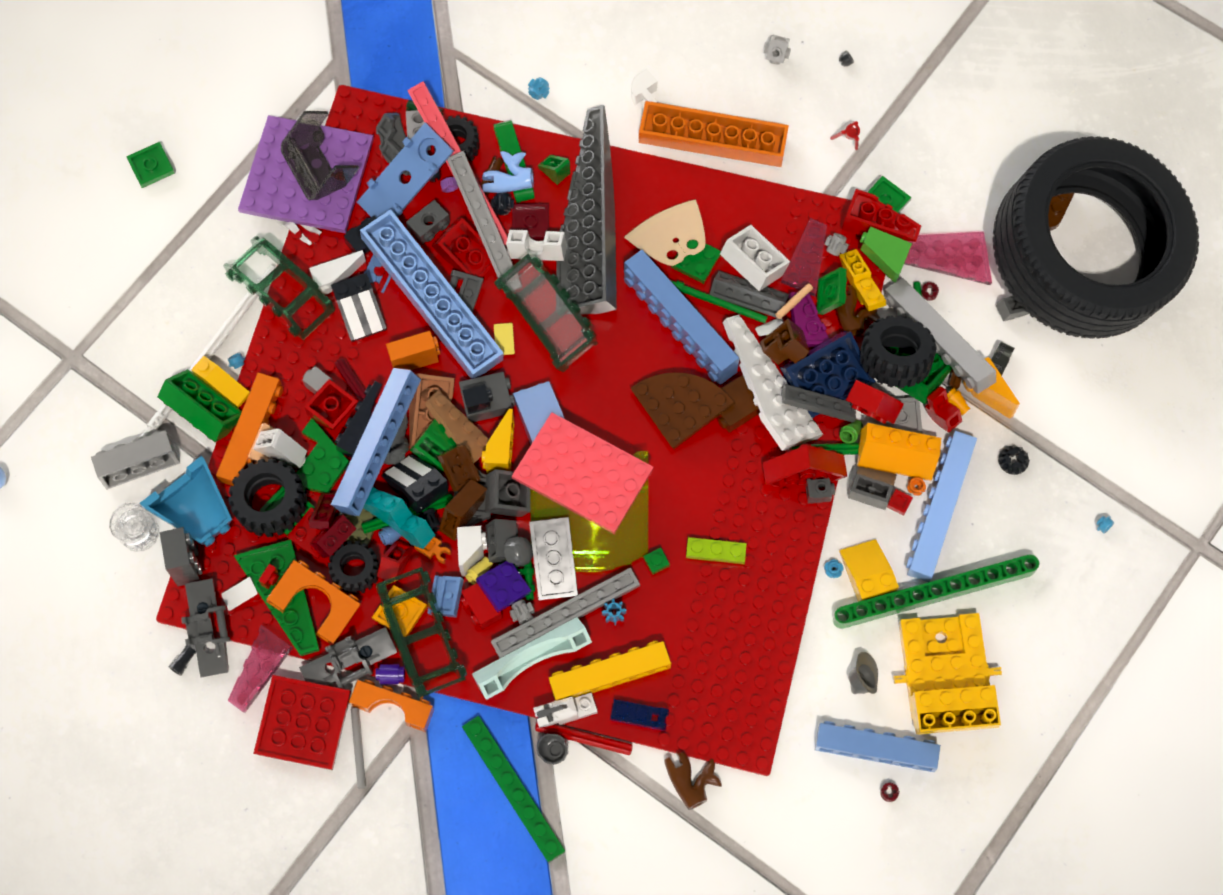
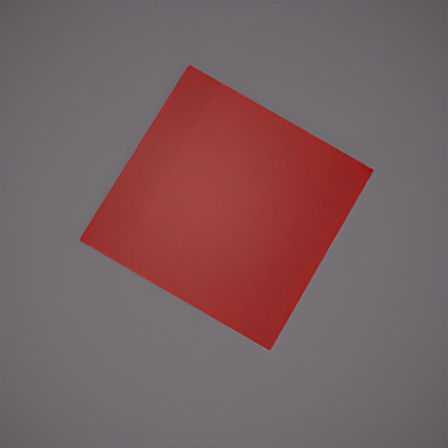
M339 85L325 126L369 134L374 137L348 224V231L361 225V222L366 218H371L357 201L369 188L367 182L371 178L375 181L389 165L379 148L381 141L380 136L376 134V127L384 113H398L403 131L407 137L406 105L408 100ZM438 107L444 110L441 113H444L443 117L445 120H448L449 116H452V118L460 116V119L465 117L467 122L471 120L473 126H476L480 147L477 156H474L472 162L469 160V163L481 185L483 181L482 175L488 170L492 158L496 157V160L499 158L503 161L493 125L505 121ZM513 124L521 152L526 153L523 158L526 168H532L533 192L535 199L516 203L513 191L503 193L509 194L511 200H514V204H549V231L560 232L561 225L564 224L565 220L564 210L568 206L569 200H567L573 172L576 171L577 165L575 162L576 157L580 153L581 148L579 144L582 139ZM454 137L458 145L465 141L462 137ZM433 145L430 146L431 150H427L430 156L435 154ZM610 146L615 203L617 310L601 314L558 315L556 261L511 259L523 287L507 294L504 293L497 274L492 267L482 277L484 282L473 314L494 341V324L512 323L515 353L504 355L503 361L480 377L504 372L505 378H509L511 389H508L509 395L549 381L565 420L653 466L654 469L615 534L532 489L530 513L522 517L491 513L490 519L472 526H481L482 532H486V524L494 519L514 520L518 529L517 537L526 538L532 545L529 521L569 517L578 595L629 568L632 569L640 583V587L615 599V603L623 602L621 609H626V614H622L624 621L619 620L616 625L611 621L606 623L607 615H602V611L607 610L604 606L579 618L585 626L592 643L575 652L555 655L530 666L516 676L504 691L486 700L479 690L472 673L499 659L491 644L493 639L522 624H519L518 621L513 622L510 611L513 610L512 605L501 610L502 619L483 630L479 625L475 626L470 617L472 612L469 608L467 610L464 608L461 600L457 617L429 615L427 613L435 575L439 577L452 576L463 578L462 591L472 586L465 576H461L458 561V538L454 541L438 531L434 533V537L442 542L440 547H446L451 551L450 555L447 553L441 554L440 557L445 559V563H440L435 555L429 559L414 549L402 576L396 583L386 582L382 578L376 577L378 581L376 584L372 583L370 590L366 588L364 589L365 593L362 594L361 591H357V595L354 596L359 599L360 607L334 644L345 640L350 635L355 640H358L384 628L383 625L374 621L372 617L393 585L427 604V608L407 639L387 628L398 652L370 665L373 670V674L370 677L376 678V668H380V664H400V666L405 667V681L399 684L538 719V717H535L533 708L555 701L549 683V677H552L553 673L558 671L565 673L571 671V668L577 665L584 667L590 665V662L596 659L603 661L609 659V656L612 654H625L631 648H644L650 642L663 641L671 662L670 669L592 693L597 714L562 725L675 754L684 752L687 757L707 762L713 759L715 764L762 776H769L835 495H832L831 502L808 504L805 485L786 484V487L779 488L766 485L763 462L770 460L773 456L783 455L789 449L781 450L762 423L759 415L730 433L726 428L723 429L719 425L717 417L677 448L673 449L630 388L647 378L665 373H687L705 378L711 382L713 381L709 378L707 370L697 364L696 358L685 351L680 340L677 341L672 336V331L661 324L656 313L653 314L649 310L648 304L638 298L634 288H630L625 283L624 262L638 253L640 249L624 237L650 217L673 206L696 200L702 217L706 244L722 251L727 239L752 225L790 261L783 276L767 287L790 294L791 292H799L809 283L813 287L809 294L816 309L818 279L840 267L843 268L839 256L830 254L826 250L828 246L824 245L829 235L833 236L834 233H838L846 237L845 243L849 244L846 252L857 249L871 271V278L880 292H882L886 274L861 251L863 243L860 240L862 236L842 230L852 200ZM549 155L568 158L570 161V174L558 185L538 168V165ZM503 161L499 171L507 174ZM446 163L439 168L441 173L440 180L438 181L436 178L434 179L435 182L428 181L397 218L407 229L406 222L433 200L449 214L450 223L448 227L435 234L431 241L425 242L422 245L412 234L411 236L448 283H450L452 270H458L448 263L432 247V244L460 218H463L477 233L478 230L459 186L453 192L446 193L442 191L440 182L443 179L454 177ZM401 174V182L403 184L410 182L411 175ZM489 193L488 195H486L490 204L491 199H494V196H496L497 193ZM512 209L507 215L496 214L507 235L509 230H512ZM428 222V223H426V225H432V224H433V222ZM296 224L299 228L296 234L289 230L251 339L244 365L237 380L239 384L250 392L257 373L280 379L283 392L281 397H278L276 400V410L274 414L270 415L269 426L282 430L307 450L305 455L307 459L317 443L302 434L303 429L311 419L306 414L304 406L315 395L304 386L302 380L304 374L316 366L329 376L335 384L358 400L335 366V362L339 359H345L365 390L369 384L373 385L375 381L382 384V389L374 404L376 406L393 370L386 344L427 331L431 332L432 337L436 336L440 350V355H437L439 362L411 371L414 374L454 378L451 403L466 416L459 382L471 378L392 277L384 293L381 292L389 277V273L385 271V268L383 266L374 268L376 276L383 277L380 283L373 282L370 284L387 330L351 342L333 291L329 294L318 295L309 269L352 254L353 252L345 243L344 235L346 233L316 228L322 232L318 235L306 230L300 224ZM302 233L312 242L310 246L300 240ZM674 238L673 242L678 243L679 239ZM671 250L666 256L668 259L674 260L678 252ZM371 251L365 255L366 262L349 278L364 274L373 256ZM648 255L669 280L685 283V286L706 294H710L718 271L745 279L722 256L718 259L705 283L702 284ZM847 278V283H846V296H847V285H851L850 282H849V280H848V278ZM458 280V283H457V286H456V289H455V292H456L458 295H459V292H460V289H461L463 280ZM682 293L733 351L736 348L734 343L729 340L723 325L724 320L728 317L739 315L760 345V342L767 337L766 335L759 336L755 330L756 327L764 323ZM858 298L856 308L854 311V316H856V314L860 310L865 309L866 307L865 305H861ZM749 309V310H751V311H754V312H757V313L762 314V315H764V316H767L768 318H767L766 323H768V322H770V321H772V320H774V319H777L776 317H773V316H770V315H767V314H764V313H761V312H758V311ZM836 309L824 315L817 314L821 323H824L827 329L826 333L829 339L843 331ZM791 310L781 318L783 322L788 318L792 321ZM869 319L865 320V331L869 328V325H871L873 321ZM865 331L861 335L854 336L860 351ZM740 358L736 374H734L721 385H719L716 381L713 383L718 387L722 388L730 382L737 379L738 377L742 376L743 373L739 366L741 364ZM788 358L787 360L782 361L778 365L771 359V361L775 364L778 371L783 376L779 367L790 362L791 360ZM245 400V401L243 402V404L238 408V409H240L241 411H242L243 408H244V405H245V403H246V400ZM516 404L512 407L515 424L511 472H515L531 446ZM355 407L334 430L319 425L335 445H337L335 440L339 433L343 434L347 428L345 424L350 416L354 417L357 412L354 410ZM408 408V410H407V417H408V418H407V420H408L407 426H408V428L406 429L405 437L408 439V443H409V445H410V439H409V408ZM823 414L812 418L823 435L804 444L845 443L840 438V430L851 422ZM505 415L472 423L490 439ZM234 427L226 437L216 442L208 465L232 518L229 524L231 528L224 535L220 533L216 536V540L208 547L195 541V545H198L200 556H197V559L203 569V574L200 575L201 581L213 579L217 607L225 606L226 608L224 615L228 637L231 638L232 642L307 661H314L329 653L326 652L325 647L330 644L316 635L320 651L300 656L259 593L230 611L221 595L248 578L234 555L290 540L285 534L278 536L277 533H273V537H267L264 533L263 536H257L254 532L250 533L240 524L231 510L228 499L231 496L229 494L231 485L219 482L216 474L235 430ZM410 446L409 450L406 452L405 458H407L411 454L416 456L414 453L410 451ZM343 454V455L347 458V460L350 462L352 458H350V457H348L347 455ZM481 456L474 465L482 474L486 475L487 472L486 469H483ZM383 463L373 488L401 498L381 477L383 473L395 465ZM346 470L341 475L337 483L334 485L330 493L337 492ZM443 471L441 474L447 480L448 493L446 495L452 494L454 496V491ZM838 480L835 481V482H831V483H834V485H835V492H836V487H837ZM270 484L259 489L253 497L252 508L259 511L282 486ZM823 487V488H818L820 491L825 490L824 487ZM306 490L308 502L315 507L321 493ZM445 507L436 510V516L440 523ZM339 510L336 511L334 518L338 516ZM381 529L374 531L368 547L373 549L379 565L382 556L392 546L389 544L385 546L380 540L378 532ZM403 536L397 540L414 547ZM688 537L747 543L745 564L686 558ZM292 541L297 562L299 560L303 561L309 566L308 569L310 571L321 573L326 577L325 581L332 584L333 580L328 568V563H330L329 557L323 558L320 556L317 559ZM487 546V550H484V557H487V558H488V546ZM661 548L670 566L652 575L643 556ZM533 557L531 561L532 568H534V575L532 576L533 585H535L534 600L528 601L526 596L520 600H525L526 604L531 602L535 612L532 616L535 618L575 596L539 600ZM358 559L351 560L345 565L343 573L348 576H356L364 570L365 562ZM493 563V566L490 568V570L497 567L498 563ZM170 576L156 621L187 630L186 624H182L181 619L182 617H190L185 585L177 586ZM308 588L304 590L315 633H317L330 614L331 605L328 597L322 591ZM612 609V614L616 615V609ZM212 613L214 637L220 638L217 615ZM359 662L343 670L355 672L364 668L362 662ZM332 663L326 664L327 666L333 667Z

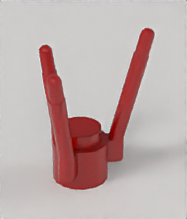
M853 121L845 130L833 135L830 139L834 140L845 135L847 139L855 141L854 147L855 150H858L860 140L858 137L860 134L858 122Z

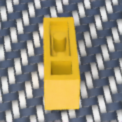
M205 356L191 369L198 378L238 408L249 396L250 392Z

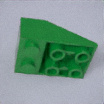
M434 418L411 447L410 451L442 473L444 470L437 456L452 449L457 444L452 437L448 438L444 426L439 424Z

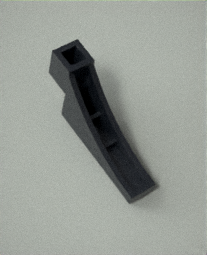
M375 381L373 385H368L364 392L366 397L363 402L360 400L354 409L357 412L354 417L350 416L345 424V427H347L343 434L340 432L335 440V443H337L336 450L350 458L355 453L370 420L375 401L382 389V384Z

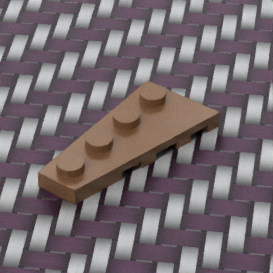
M438 390L426 401V407L436 421L444 426L448 438L452 437L457 446H466L471 453L473 463H475L482 456V451H486V444L489 439Z

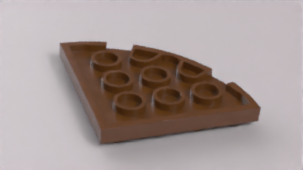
M687 373L655 375L630 388L673 449L677 448L735 404L731 397L713 382Z

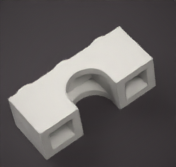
M509 230L506 242L511 259L564 261L567 250L564 232L546 231L543 241H535L529 237L528 230Z

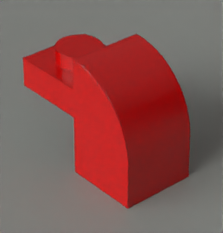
M940 386L927 397L928 404L925 406V409L931 419L942 429L949 433L962 422L960 409L949 402L946 389Z

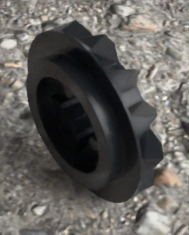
M1016 445L1006 446L998 457L1001 469L1011 475L1023 473L1030 461L1028 453L1023 450V447H1017ZM1017 454V461H1019V463L1015 461L1014 463H1012V465H1010V456L1014 457Z

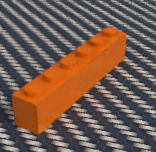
M257 373L216 474L219 482L234 486L232 480L234 477H239L240 474L238 472L242 468L244 470L247 469L249 463L253 462L254 464L255 461L248 458V455L261 424L266 423L269 425L270 415L274 414L276 410V400L278 397H281L283 392L280 379Z

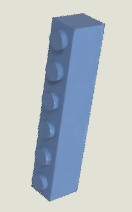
M824 721V723H820L818 726L815 751L934 773L938 768L941 745L936 744L933 740H924L922 742L916 741V738L911 736L895 737L896 735L890 732L878 734L873 729L856 730L855 726L844 725V727L835 726L836 723Z

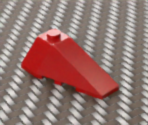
M859 189L855 190L842 230L862 236L864 232L868 233L870 227H873L905 241H917L922 227L920 224L904 214L897 213L891 205L883 204L874 194Z

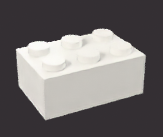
M752 225L727 239L720 253L758 291L782 277L790 263Z

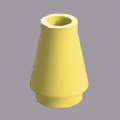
M484 557L480 562L468 569L465 575L468 582L472 585L476 584V579L488 572L493 563L489 562L487 557Z

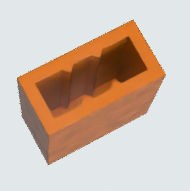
M430 331L386 344L393 368L414 370L439 362L437 355H440L437 338L436 336L432 337Z

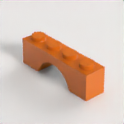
M370 680L357 681L349 701L351 707L370 713L379 705L394 704L403 710L408 727L423 732L427 731L434 713L431 702L424 699L417 701L412 699L413 696L401 692V695L394 693V690L387 686L377 687Z

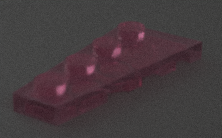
M810 218L781 279V283L797 290H801L809 283L813 287L809 294L814 297L816 296L827 230L826 224Z
M263 625L258 630L259 635L251 646V653L243 664L244 669L240 677L237 678L228 698L231 704L246 713L272 675H274L293 649V647Z

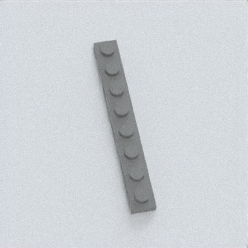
M461 151L447 159L504 293L507 294L523 287L465 152Z
M629 568L493 639L491 644L500 659L576 617L579 619L604 606L605 603L611 602L612 599L615 600L640 587V583L632 569Z

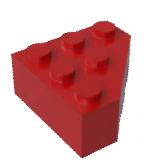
M802 444L798 449L787 450L785 454L773 456L770 460L763 462L766 485L778 488L786 487V484L806 485L807 479L830 478L831 483L847 477L843 454L836 453L833 450H825L823 447H814L811 444Z

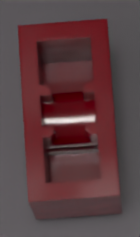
M344 515L336 516L330 528L324 529L310 545L323 558L330 557L357 528Z

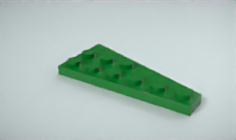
M287 540L234 555L247 577L251 578L257 592L299 655L304 656L320 651L305 590L295 595L283 613L266 602L268 596L294 560L297 561L292 541ZM271 564L278 570L279 578L275 585H271L268 590L261 586L259 579L267 566Z

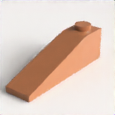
M415 374L421 381L409 406L410 449L434 419V416L425 405L426 401L439 390L451 402L454 378Z

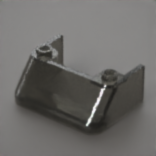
M304 111L281 143V153L308 200H318L344 188L359 169L358 165H335L331 169L322 153L320 145L323 143L324 133L320 126L329 115L328 111Z

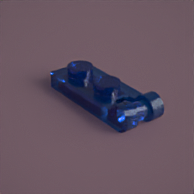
M614 699L610 720L657 730H666L667 724L665 721L666 717L669 716V709ZM652 714L658 715L657 721H651Z

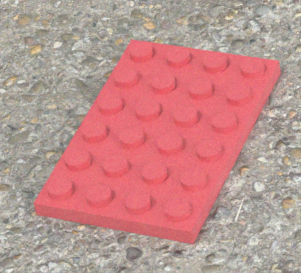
M551 412L513 473L512 479L615 534L654 467Z

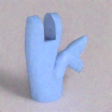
M505 151L500 152L504 162L514 176L500 171H486L482 175L483 180L494 181V183L482 185L484 192L503 193L534 188L532 168L519 166V163L526 155L523 152L516 153L513 156Z

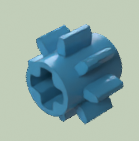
M541 77L536 78V80L532 78L528 84V93L536 100L542 97L546 99L550 93L548 91L550 89L549 83Z
M612 599V603L609 605L607 603L604 604L607 610L602 611V615H607L606 623L611 621L616 625L617 621H624L622 614H626V609H621L622 601L618 604ZM612 609H616V615L612 614Z

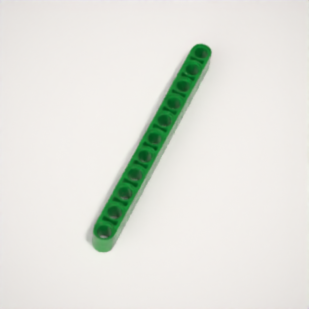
M1025 555L841 606L834 613L833 623L837 628L844 629L1027 578L1036 572L1040 563L1035 555ZM1025 563H1031L1033 569H1028ZM1006 568H1012L1015 574H1009ZM987 573L995 574L996 579H990ZM969 578H975L978 584H971ZM956 583L959 586V589L954 590L953 588H951L950 584ZM937 588L941 594L935 595L931 589ZM913 594H920L922 600L914 599ZM894 599H901L903 605L895 604ZM882 604L885 610L880 611L876 609L875 605ZM863 609L866 612V615L860 616L857 614L856 610ZM844 614L847 620L840 621L838 615Z

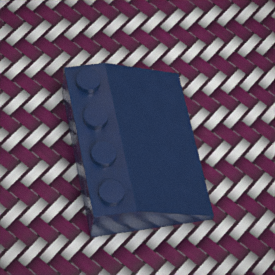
M842 331L812 348L807 356L796 364L791 360L779 367L788 385L841 400L847 399L856 380L869 386L876 382L875 379L868 375L869 372L866 373L863 369V365L860 362V349L852 333L848 331ZM808 411L812 418L819 415V413Z

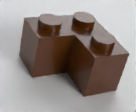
M789 318L760 342L763 353L778 365L788 358L796 364L810 352L803 330Z

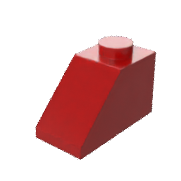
M400 541L394 542L381 558L377 577L382 578L386 582L396 583L402 576L414 547Z

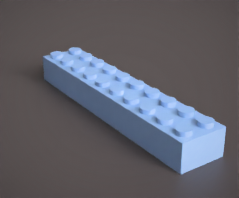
M391 209L360 230L361 239L471 379L480 377L503 361V351Z

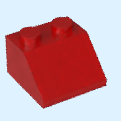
M328 379L308 401L304 409L306 414L319 425L334 430L357 405L358 400Z

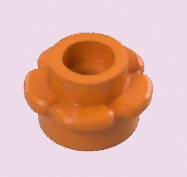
M919 477L911 478L907 486L909 493L919 496L922 492H925L926 485L924 480Z

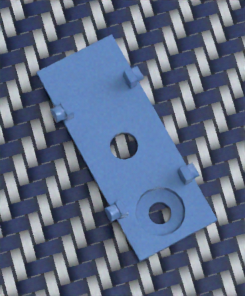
M426 122L411 139L406 137L402 141L405 145L404 148L375 181L371 178L367 182L369 188L357 203L370 217L375 216L378 218L390 209L396 217L401 215L406 206L454 152ZM433 145L436 148V152L434 155L429 156L427 150ZM404 171H409L411 174V180L407 184H403L400 179Z

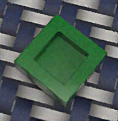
M661 548L643 556L652 575L670 566Z

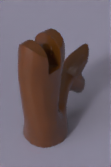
M847 285L845 304L836 308L843 331L851 332L854 337L861 335L865 331V320L869 319L876 322V320L880 319V316L876 312L877 309L868 311L866 307L854 316L857 293L853 285Z
M679 752L676 755L681 764L680 767L675 768L670 757L664 759V763L676 792L687 809L692 810L707 802L705 791L707 784L722 787V783L714 775L715 763L711 759L692 786L690 761L684 752Z

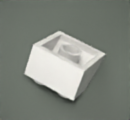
M481 526L457 527L458 561L461 576H465L467 570L477 564L484 557V550H487L486 532H482Z

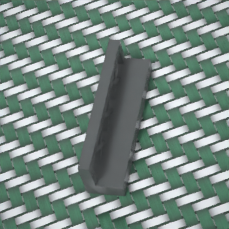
M718 271L709 294L776 317L775 314L786 304L789 294L769 287L758 291L748 280L722 271Z

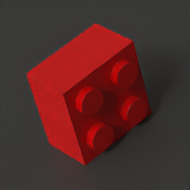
M858 380L855 381L846 401L852 403L851 408L883 424H886L887 421L894 424L904 403Z

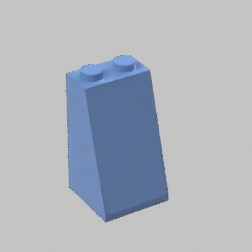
M549 381L513 393L515 404L530 445L535 440L551 412L564 418Z

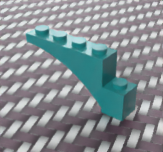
M372 487L363 509L381 519L403 536L411 545L424 549L435 536L427 521L412 515L403 499Z

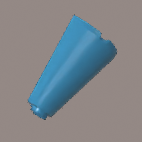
M202 456L187 466L186 473L162 492L157 494L154 491L140 502L144 509L174 528L184 527L186 532L190 533L192 539L202 545L205 544L206 547L216 540V536L220 533L224 535L231 528L229 524L232 518Z

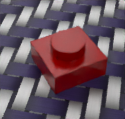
M895 489L887 508L904 516L913 497Z
M269 564L259 579L261 586L268 590L271 585H275L279 578V572L276 567Z

